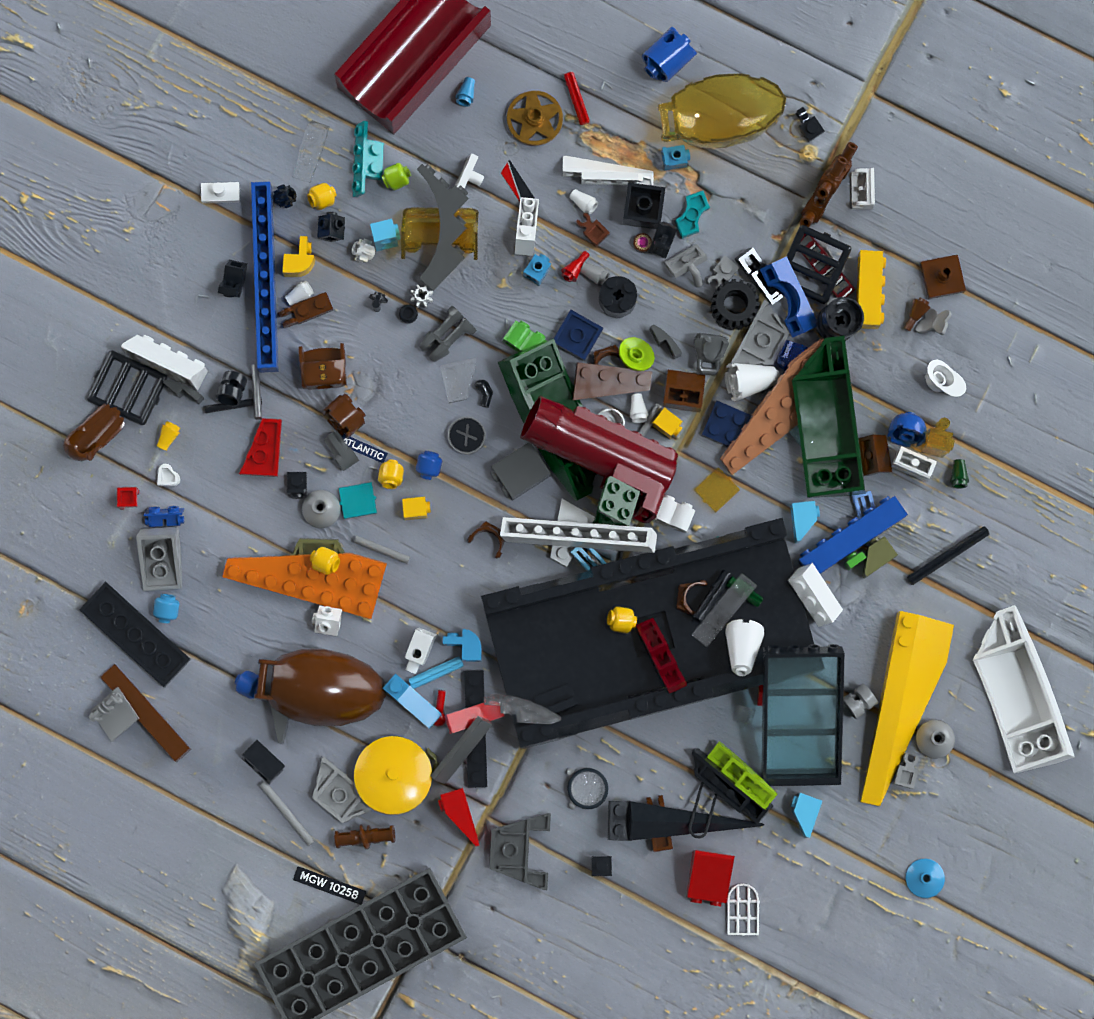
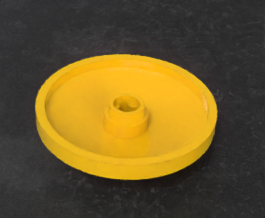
M398 736L383 737L369 744L359 755L354 769V783L358 795L368 807L382 814L399 815L413 810L425 799L432 782V768L426 753L413 741Z

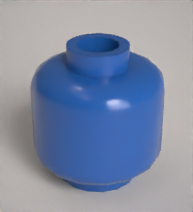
M425 450L424 453L419 454L415 469L421 474V478L431 480L432 477L439 476L442 459L438 453Z
M251 671L239 674L235 679L237 693L249 699H254L255 694H257L259 675Z

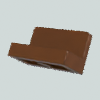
M872 434L859 438L864 476L892 472L886 435Z

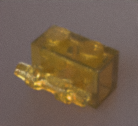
M941 418L936 423L934 429L930 428L927 431L926 441L922 444L920 453L943 458L947 453L949 454L950 450H953L955 439H952L953 433L945 431L950 426L948 418Z

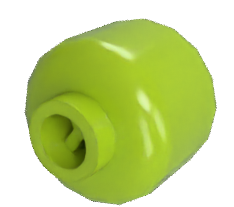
M396 163L384 169L382 179L388 189L391 188L395 191L409 184L411 173L407 166L403 167L401 163Z

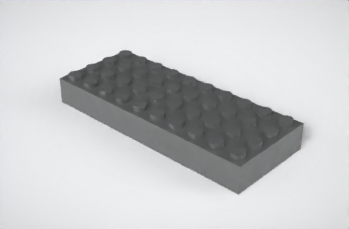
M428 868L254 964L283 1019H320L463 941L467 936L431 868Z

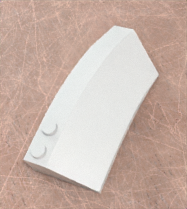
M1013 605L997 611L993 618L994 621L990 629L987 630L981 642L982 645L972 661H974L991 703L1013 773L1032 770L1074 758L1075 756L1050 683L1017 607Z

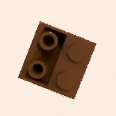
M668 369L662 407L700 413L704 395L705 375Z

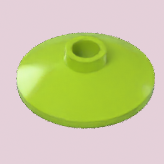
M629 337L623 340L619 346V356L622 362L630 369L645 371L653 365L655 359L653 349L644 340Z

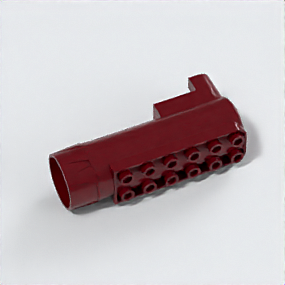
M539 396L533 404L520 435L521 439L541 450L553 453L604 477L600 486L601 489L604 487L606 478L612 476L640 491L632 519L641 523H650L657 517L664 495L673 480L677 468L678 454L673 448L664 447L654 439H647L637 431H630L620 423H613L603 415H596L586 407L577 406L574 410H571L563 404L543 396Z

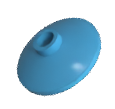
M931 859L916 860L907 869V887L918 897H933L944 886L945 875L943 869L937 862ZM926 874L930 877L928 882L923 880V876Z

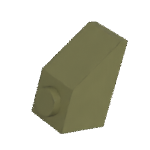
M877 536L869 542L870 547L866 549L865 556L867 558L864 561L862 573L864 579L898 555L885 536L881 539Z

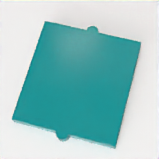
M372 482L339 488L340 505L342 506L344 519L377 514L376 496H374Z

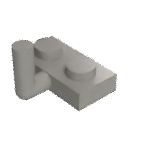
M698 244L665 262L666 267L675 279L690 271L696 287L703 285L696 266L708 259Z

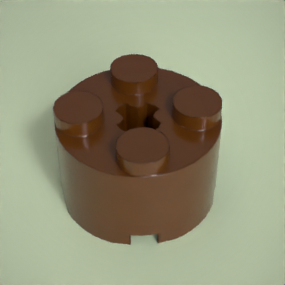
M344 394L343 396L339 395L322 410L324 416L327 414L329 416L328 423L341 436L346 434L345 438L348 439L365 424L364 417L366 415L359 407L356 409L352 404L351 398Z

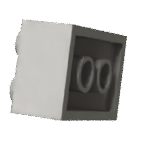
M179 528L140 529L136 538L143 591L182 589Z

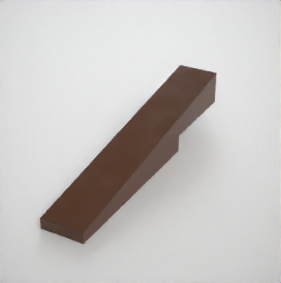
M116 664L101 676L102 680L112 691L119 687L138 715L140 723L175 762H178L191 750L189 745Z

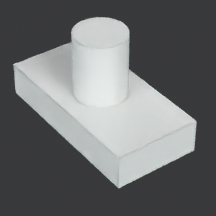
M470 154L467 157L455 184L457 187L461 185L465 188L468 181L477 186L481 185L484 176L473 171L478 156Z
M239 182L201 183V202L239 203L240 184Z

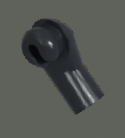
M478 380L475 383V388L480 390L483 395L480 406L489 408L493 390L486 380Z

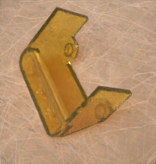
M411 207L403 210L401 259H405L406 251L415 253L421 249L422 245L438 244L440 234L439 208ZM460 208L454 216L457 217L459 215L467 222L464 225L467 229L452 245H459L465 253L474 252V260H478L479 211L473 208Z

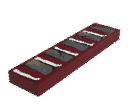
M804 234L801 245L830 257L815 238ZM802 254L817 273L831 278L834 267ZM841 272L833 290L837 298L848 297L856 290L843 272Z

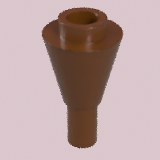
M921 297L919 299L914 298L909 315L910 318L905 324L904 329L911 331L916 321L931 308L928 306L929 302Z

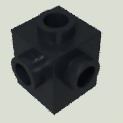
M326 212V215L318 216V239L329 242L344 240L345 217L338 216L336 212Z

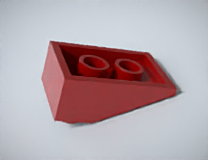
M461 788L441 794V799L438 800L440 810L442 812L445 811L446 815L476 847L480 846L464 789Z

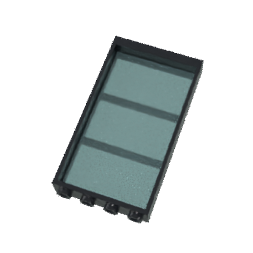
M811 644L808 647H800L799 645H789L788 647L770 645L763 647L761 778L769 786L841 785L845 658L842 646L829 644L828 646L820 647L819 645Z

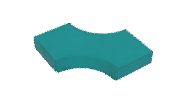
M704 191L694 193L685 198L687 203L686 210L681 217L675 220L681 239L699 233V218L705 211L710 209Z

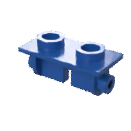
M169 506L168 509L149 507L144 513V516H148L145 518V525H149V527L163 526V519H166L167 526H181V524H184V516H181L184 508H179V506Z

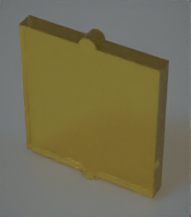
M719 467L694 489L703 499V503H707L715 512L740 491L731 480V477H728Z

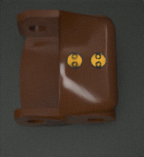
M340 343V349L318 348L305 352L303 347L299 346L303 389L340 388L347 385L344 343Z

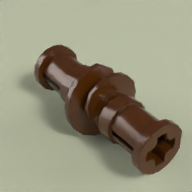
M360 825L359 831L351 830L350 832L341 833L335 831L334 839L337 849L341 846H357L359 844H363L365 849H369L371 843L378 844L388 841L395 843L396 835L394 825H390L389 828L371 829L370 825H368L367 830H364L363 825Z

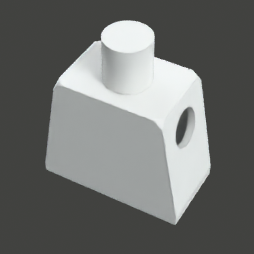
M420 627L415 629L405 656L409 660L405 670L416 674L419 665L426 663L437 634ZM416 649L421 651L420 656L415 654Z

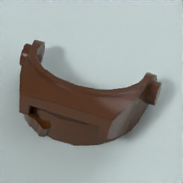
M613 345L593 352L594 364L598 365L600 360L606 356L613 355L620 358L618 347Z
M486 521L467 540L468 543H471L474 537L482 532L494 534L500 544V548L495 556L498 559L502 555L501 550L505 540L500 536L501 529Z
M700 580V582L679 585L676 609L694 615L695 612L686 603V594L690 588L696 585L707 586V582Z

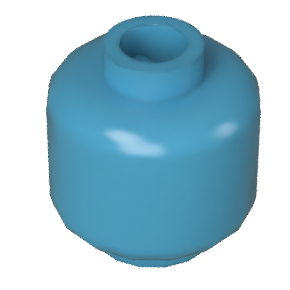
M161 594L160 597L155 599L153 615L159 618V622L170 623V620L177 619L180 603L176 596Z

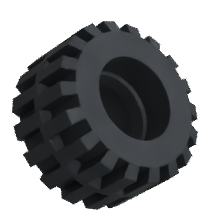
M732 279L731 282L727 280L723 285L720 284L713 294L710 307L713 312L712 316L717 319L716 323L718 325L721 323L725 329L730 327V330L735 328L741 330L744 326H749L757 315L760 305L758 302L759 295H756V289H752L750 283L744 284V280L740 279L739 282H736V279ZM730 296H738L745 302L746 309L742 313L733 314L725 308L724 300Z

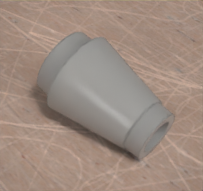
M587 263L583 264L580 273L597 285H602L610 275L607 268Z

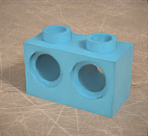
M392 219L370 224L376 251L398 246L397 240H401L397 224H393Z

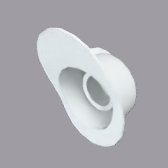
M933 360L929 363L925 379L931 390L935 392L943 391L954 397L962 396L965 393L966 383L958 373L943 361Z

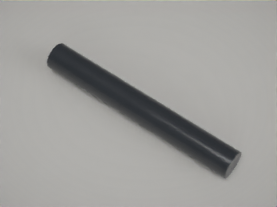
M253 398L241 400L240 404L236 407L226 406L222 403L205 406V413L254 406Z

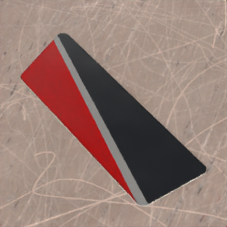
M509 160L501 172L502 176L519 202L520 197L534 199L535 197Z

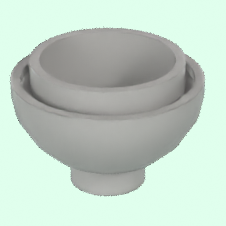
M317 490L305 498L302 505V514L306 522L311 526L327 528L333 525L339 518L340 503L331 492ZM318 504H323V505H324V509L321 510V511H318V510H317V505H318Z
M930 720L922 724L918 729L916 744L923 755L938 759L945 757L952 751L955 744V735L947 723L941 720ZM935 735H939L941 737L940 742H936L934 740Z

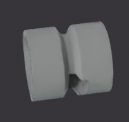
M864 683L854 690V694L849 693L843 698L844 707L854 719L862 716L865 713V709L870 710L878 704L874 694Z

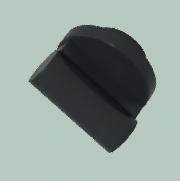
M375 292L369 296L371 300H374L372 306L375 312L381 310V303L388 302V299L385 298L386 295L383 293Z

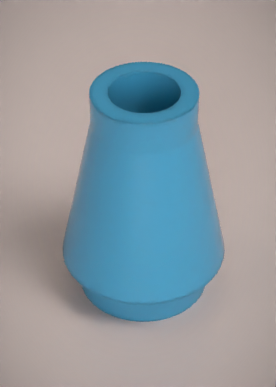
M466 77L455 96L457 104L468 107L473 103L475 84L473 78Z

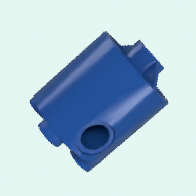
M670 27L642 54V59L646 64L644 68L646 73L653 79L668 82L697 55V52L689 45L690 39L685 34L680 35L674 27Z

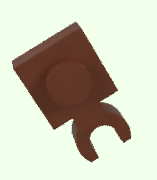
M584 213L583 217L587 221L581 223L580 220H577L576 224L578 227L586 229L583 235L597 247L610 232L597 219L592 223L590 216Z

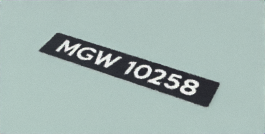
M299 866L293 878L294 881L362 905L366 894L365 890Z

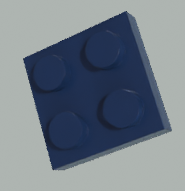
M570 310L556 333L554 340L558 347L585 362L604 328L577 312Z
M716 400L701 436L729 447L732 441H735L740 435L743 426L748 424L752 415Z

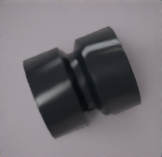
M226 371L223 374L216 399L226 406H238L243 396L242 392L247 384V378L238 372Z

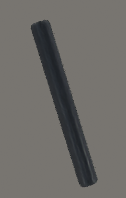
M983 526L907 577L911 585L916 584L990 534L988 529Z

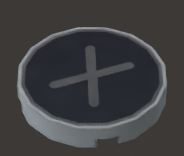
M461 417L451 424L448 430V440L450 446L456 452L471 455L478 452L484 445L486 432L479 420L473 417Z

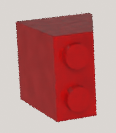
M693 850L686 895L687 898H691L690 902L702 904V900L710 901V905L720 907L722 903H727L735 856Z

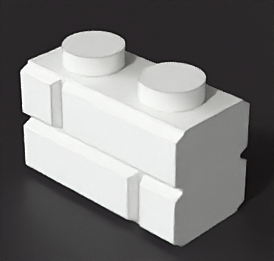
M901 446L891 467L927 482L932 475L937 461L930 458L927 459V457Z

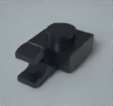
M804 107L797 110L795 114L802 123L798 128L808 143L825 132L815 116L809 118Z

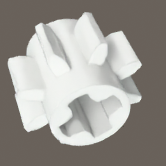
M364 238V240L359 239V241L353 244L352 254L356 255V261L368 262V260L374 257L375 248L371 246L372 241Z
M417 285L416 291L411 290V294L415 296L411 298V302L416 301L417 308L420 305H424L427 308L428 302L433 303V299L429 297L433 295V291H428L427 285L424 287ZM422 293L425 299L422 300L419 294Z

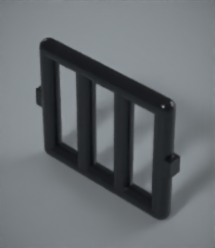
M801 225L787 253V258L794 271L827 285L823 295L801 286L806 297L826 304L852 248L850 245L832 238L831 234L826 232L820 233L805 225ZM804 234L842 250L839 260H834L801 245ZM798 251L834 267L831 278L793 262L796 252Z
M110 351L101 370H98L95 375L96 380L87 400L99 407L103 404H109L110 408L116 407L120 411V416L137 424L145 425L154 406L158 405L160 401L159 395L164 387L163 382L168 379V376L118 352ZM115 359L124 363V366L107 401L96 396ZM131 367L142 372L123 409L114 405V402ZM148 375H151L159 380L140 417L132 413L131 410Z

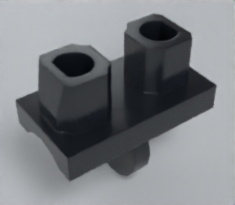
M664 221L659 222L648 253L657 254L666 259L677 232V227Z

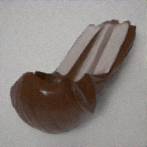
M103 404L96 409L77 429L66 436L63 443L66 454L75 461H92L96 452L107 445L123 429L125 423L123 422L124 418L120 417L119 409L117 410L116 407L110 408L109 404Z

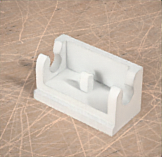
M874 168L855 169V172H851L852 210L873 209L875 205Z

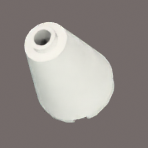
M729 363L726 368L729 367V372H725V383L728 394L732 393L733 395L731 399L739 401L775 386L780 373L774 366Z
M738 619L727 624L725 634L731 669L738 676H746L752 671L764 637V627L752 620H749V623H743V619Z

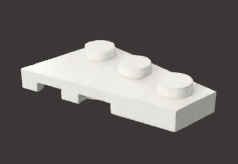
M564 499L561 500L558 521L593 523L594 516ZM552 546L550 559L567 568L573 558L570 551L575 547Z

